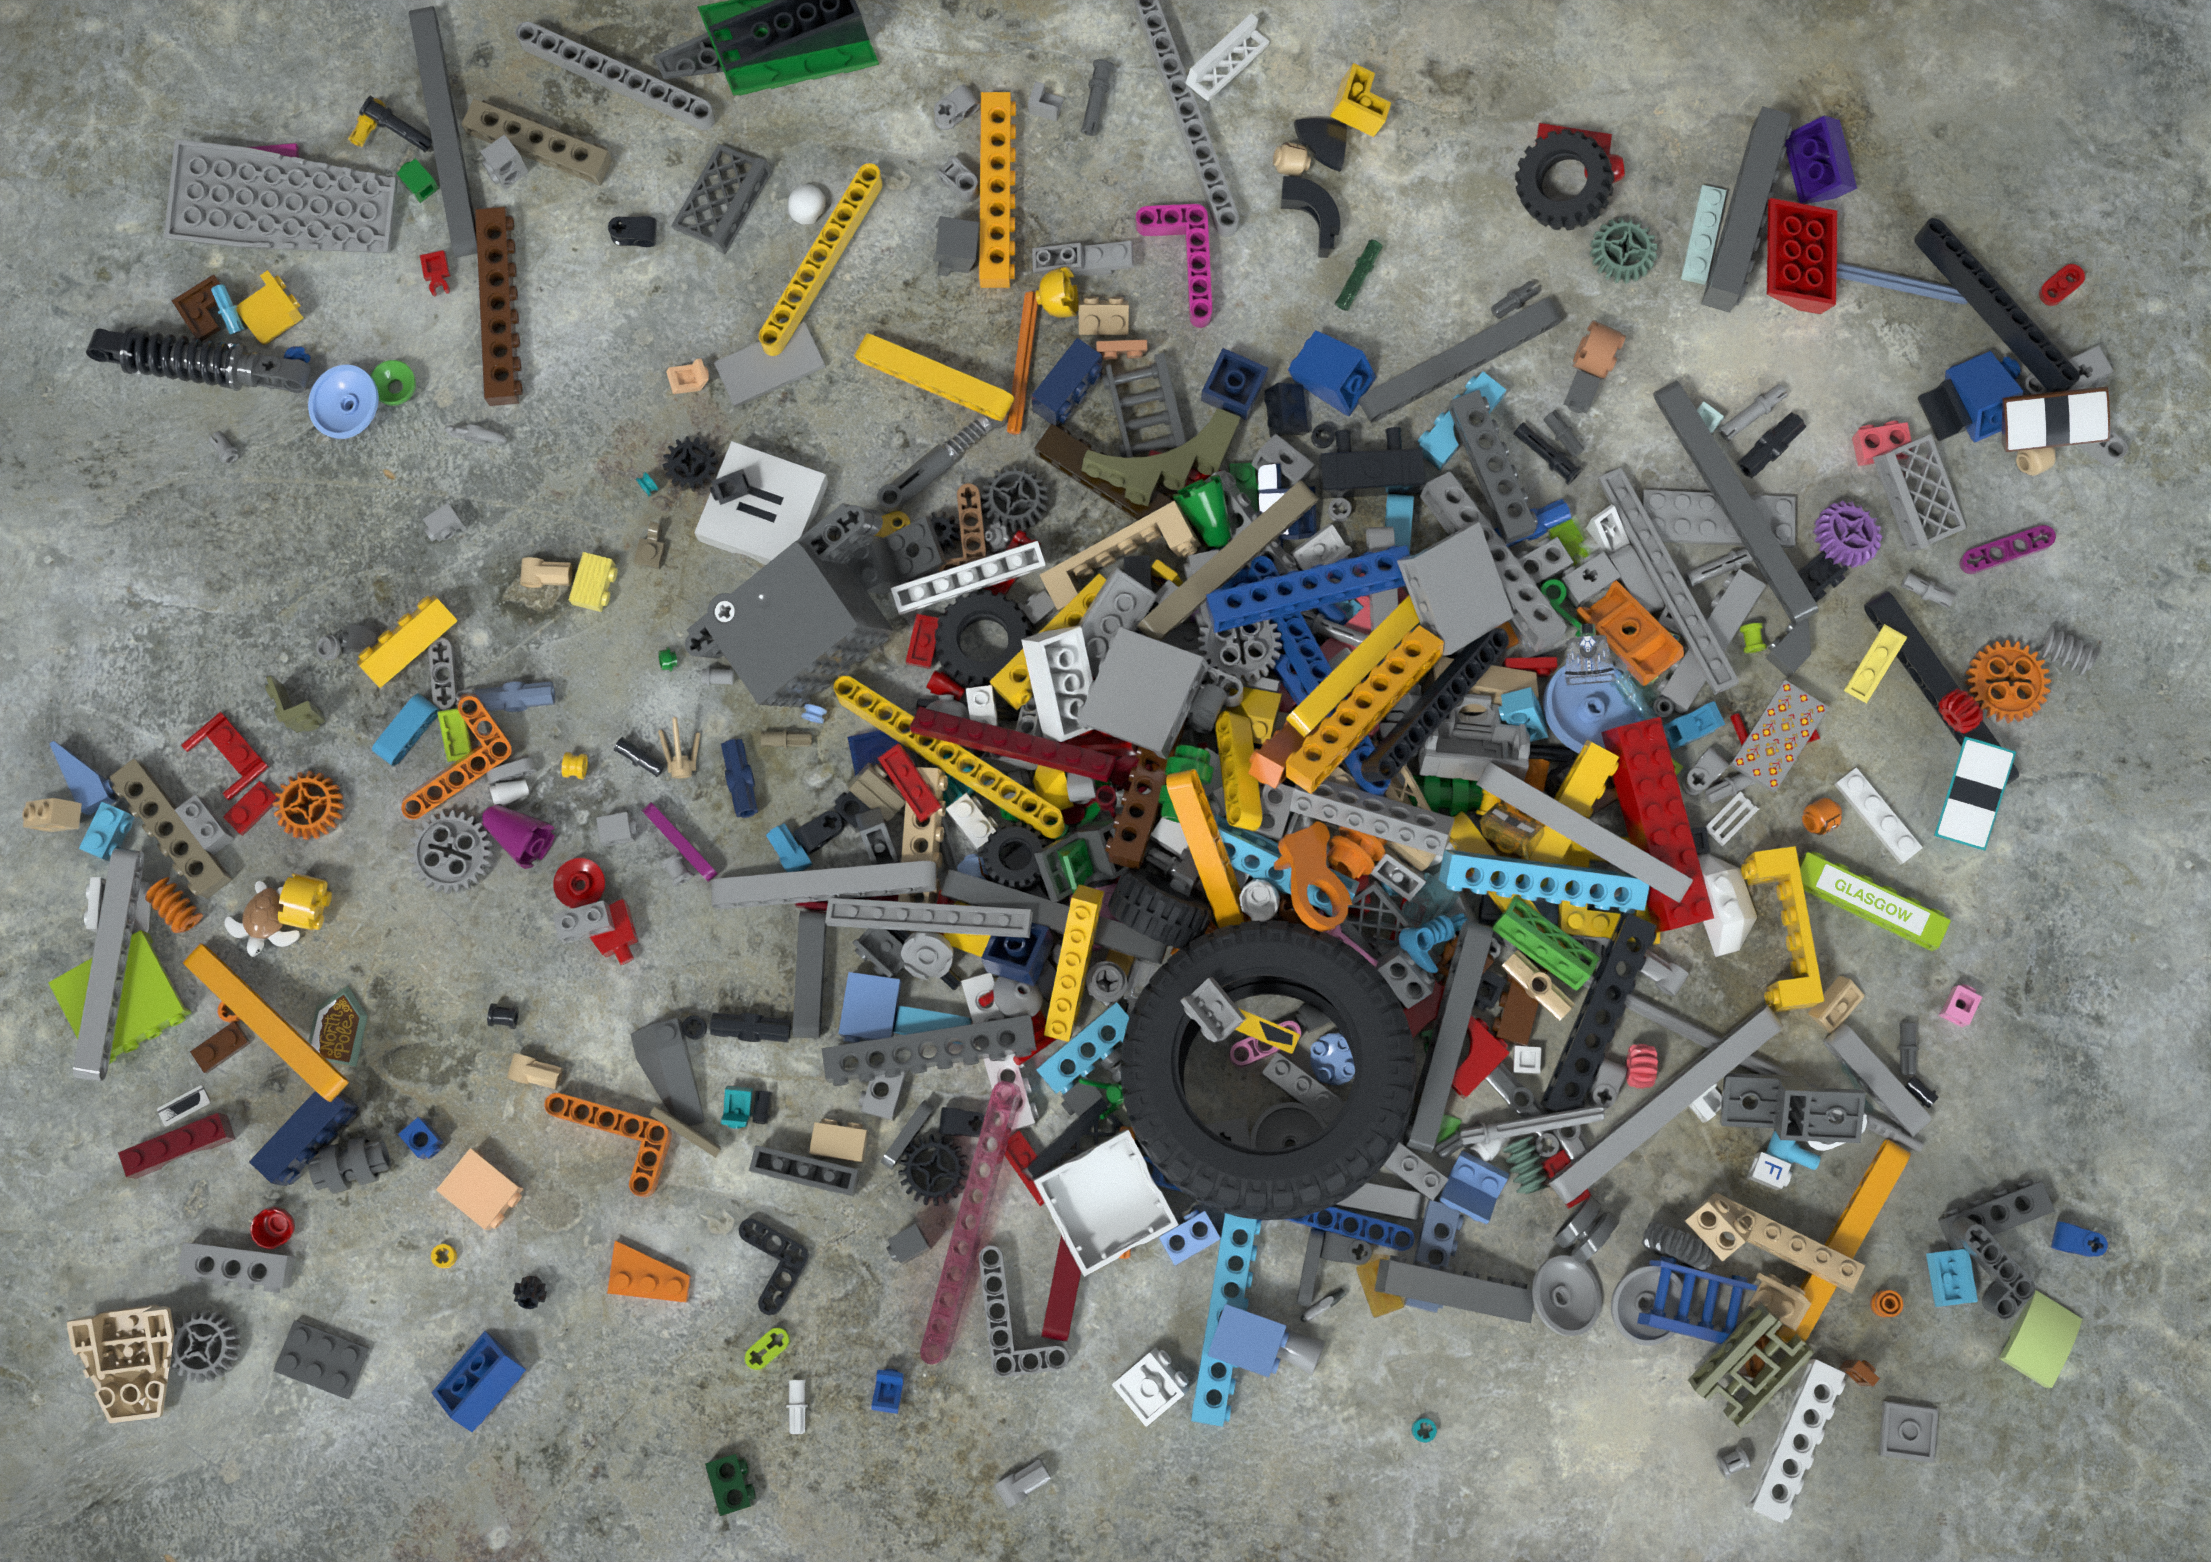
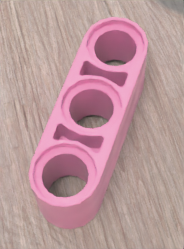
M1285 1021L1278 1024L1284 1028L1290 1027L1294 1029L1301 1037V1029L1294 1021ZM1249 1037L1232 1046L1229 1059L1234 1066L1243 1068L1282 1050L1272 1046L1269 1051H1262L1258 1047V1039ZM1239 1048L1245 1049L1248 1052V1059L1243 1062L1236 1060L1234 1051Z

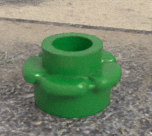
M666 647V650H659L658 656L661 670L672 672L673 667L677 666L675 651H670L669 647Z

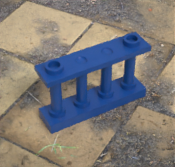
M1663 1256L1660 1257V1261L1650 1260L1649 1265L1660 1267L1661 1271L1653 1310L1650 1309L1649 1314L1639 1313L1638 1324L1722 1344L1736 1329L1743 1290L1756 1291L1757 1285L1747 1283L1748 1278L1732 1275L1730 1279L1676 1265V1259ZM1672 1271L1685 1274L1677 1316L1674 1315L1673 1320L1665 1318L1666 1313L1664 1312ZM1695 1278H1700L1709 1282L1701 1322L1698 1321L1696 1326L1689 1324L1688 1313ZM1719 1283L1732 1287L1725 1328H1722L1721 1332L1713 1330L1714 1325H1712Z

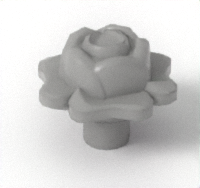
M1000 522L987 525V532L984 533L985 547L995 553L999 549H1005L1007 547L1006 542L1010 540L1007 526H1003Z

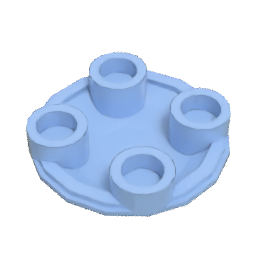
M1327 1034L1312 1044L1310 1048V1064L1320 1082L1330 1085H1342L1349 1082L1355 1076L1352 1054L1342 1034Z

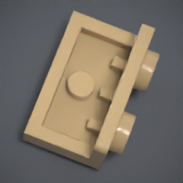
M1087 296L1084 297V300H1079V335H1128L1129 301L1124 300V297L1113 296L1109 297V300H1099V297Z

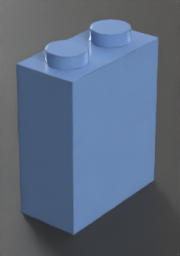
M848 972L838 1033L841 1037H844L845 1042L857 1043L860 1042V1039L870 1041L894 1036L893 1031L902 986L900 979Z
M1225 1304L1208 1356L1269 1378L1270 1373L1276 1374L1281 1359L1276 1356L1279 1347L1285 1348L1289 1333L1285 1331L1286 1325Z

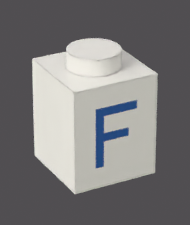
M1763 1152L1756 1153L1747 1178L1774 1190H1780L1790 1182L1792 1172L1789 1169L1791 1164Z

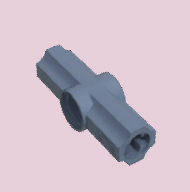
M509 682L503 684V687L475 689V695L481 700L488 711L520 712L527 710V707L555 704V690L552 682L532 684Z

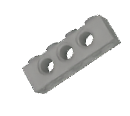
M183 1242L177 1274L186 1275L185 1281L202 1283L203 1277L212 1279L211 1284L228 1286V1281L238 1282V1288L254 1289L255 1284L263 1285V1291L280 1293V1288L290 1287L295 1257ZM211 1257L215 1264L214 1268L208 1272L205 1268V1263ZM235 1261H238L241 1266L237 1275H234L231 1271V1266ZM264 1264L267 1273L260 1279L257 1275V1269L260 1265Z

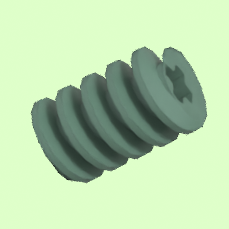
M1533 1136L1512 1142L1503 1149V1153H1512L1506 1159V1162L1515 1163V1166L1509 1170L1510 1173L1519 1174L1513 1179V1183L1522 1184L1516 1192L1525 1195L1550 1187V1185L1541 1184L1547 1179V1175H1538V1172L1544 1166L1535 1165L1534 1163L1540 1158V1155L1531 1154L1537 1146L1527 1143Z

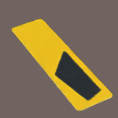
M1238 1008L1246 1017V1020L1235 1030L1290 1054L1293 1053L1300 1034Z

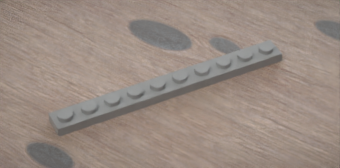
M1622 467L1598 477V482L1609 503L1615 506L1627 536L1714 695L1738 685L1739 680Z

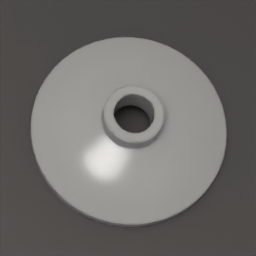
M1001 976L995 981L993 986L994 1002L1003 1014L1010 1018L1031 1015L1032 1018L1038 1013L1042 1006L1043 996L1037 984L1031 986Z

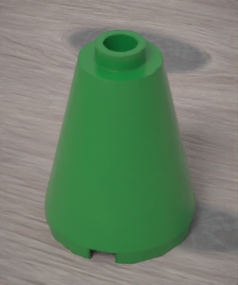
M1219 475L1210 476V482L1206 483L1203 479L1196 481L1177 491L1178 494H1173V498L1207 545L1218 549L1229 543L1228 539L1232 537L1222 480Z

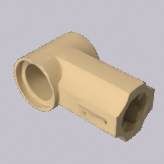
M532 557L522 559L520 585L530 588H540L543 585L570 586L572 581L571 563L545 562L542 559Z
M514 1053L506 1079L528 1085L532 1083L557 1090L562 1079L563 1068L538 1062L535 1058Z

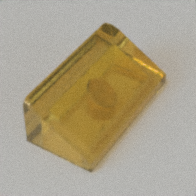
M1380 1259L1356 1267L1374 1318L1404 1308L1401 1296L1374 1291Z

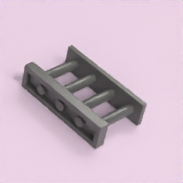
M1164 353L1154 355V364H1150L1151 367L1116 375L1112 374L1111 365L1105 366L1106 374L1102 375L1104 389L1110 390L1122 440V445H1119V452L1123 458H1133L1132 455L1166 447L1174 449L1186 443ZM1153 377V379L1158 378L1160 387H1156V390L1118 398L1115 385ZM1156 400L1164 402L1165 410L1162 411V414L1124 422L1121 408ZM1163 423L1165 426L1169 425L1171 434H1167L1168 437L1133 445L1129 444L1127 431Z

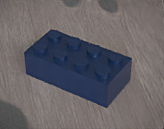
M315 1091L257 1152L249 1163L271 1184L282 1186L294 1184L301 1176L300 1171L308 1165V1161L318 1158L320 1149L325 1144L327 1146L330 1145L337 1138V1131L343 1125L347 1126L355 1119L357 1115L355 1112L359 1107L342 1091L332 1102L327 1101Z

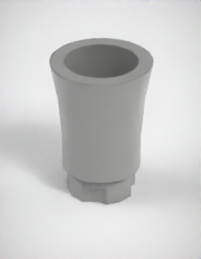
M1286 1328L1285 1331L1289 1333L1285 1348L1279 1347L1277 1357L1288 1361L1312 1376L1326 1341L1311 1338Z

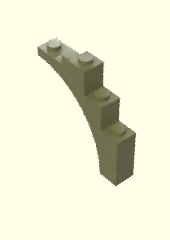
M1217 408L1210 422L1194 438L1166 453L1149 457L1123 458L1107 456L1087 450L1081 471L1086 472L1091 477H1099L1109 481L1116 487L1126 488L1125 498L1130 499L1135 504L1149 506L1158 483L1172 490H1180L1185 487L1193 468L1204 475H1212L1218 472L1237 432L1241 417Z

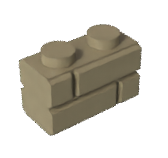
M869 762L850 781L848 789L870 809L880 807L885 822H889L897 811L904 806L906 800L896 785L886 777L888 773L880 765L876 764L873 766Z

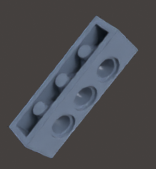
M1427 1201L1413 1265L1415 1260L1430 1263L1428 1260L1429 1252L1437 1250L1442 1256L1441 1262L1438 1265L1431 1264L1430 1269L1439 1270V1266L1450 1267L1448 1266L1450 1256H1455L1458 1241L1454 1240L1456 1230H1461L1464 1218L1460 1211L1451 1209L1446 1204ZM1437 1224H1443L1447 1228V1236L1444 1239H1440L1434 1234V1228ZM1405 1298L1404 1300L1405 1306L1437 1313L1438 1308L1443 1309V1305L1410 1298Z

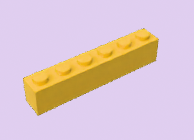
M1586 740L1554 799L1589 819L1593 812L1592 804L1596 798L1600 799L1606 789V785H1604L1608 776H1612L1618 768L1619 763L1617 760L1619 757ZM1540 823L1520 859L1564 864L1568 856L1566 851L1569 845H1574L1575 842L1545 824ZM1520 874L1516 880L1521 883L1524 875ZM1548 877L1541 881V888L1547 885Z

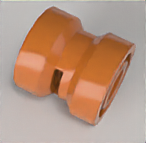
M1892 1290L1878 1291L1871 1297L1870 1306L1873 1313L1877 1316L1895 1317L1903 1309V1299L1897 1292Z

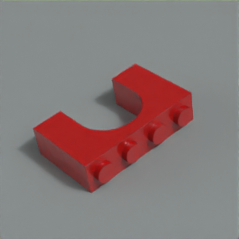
M1435 980L1432 994L1409 1009L1405 1008L1403 1010L1412 1038L1429 1022L1436 1020L1445 986L1441 985L1442 981L1437 982ZM1472 1015L1466 1030L1470 1041L1469 1053L1465 1061L1455 1070L1451 1088L1463 1100L1510 1053L1506 1049L1508 1047L1506 1042L1501 1038H1494L1487 1031L1489 1026L1479 1017L1475 1019Z

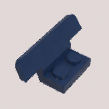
M1281 463L1264 465L1258 471L1260 515L1290 489L1281 488ZM1308 486V488L1316 495L1315 486ZM1316 503L1278 537L1282 549L1283 540L1310 538L1317 533ZM1268 554L1267 557L1274 563L1272 555Z

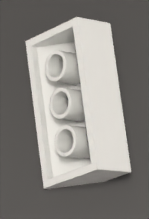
M1081 626L1045 631L1022 639L1043 738L1062 742L1092 730L1093 728L1090 727L1087 730L1084 729L1077 721L1078 710L1082 704H1085L1088 698L1089 686L1093 681Z

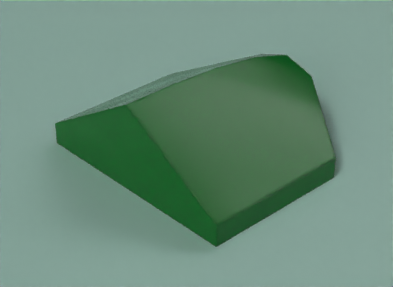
M1084 838L1078 839L1057 850L1064 875L1073 894L1078 885L1084 886L1088 876L1093 874Z

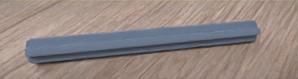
M1837 262V278L1963 305L1968 303L1956 288L1952 286Z

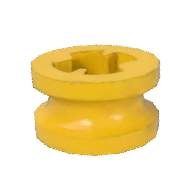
M447 1244L437 1245L431 1252V1261L439 1268H450L457 1260L456 1250ZM447 1249L449 1251L447 1254L449 1260L447 1262L442 1261L441 1264L439 1262L441 1257L438 1253L440 1251L446 1252Z

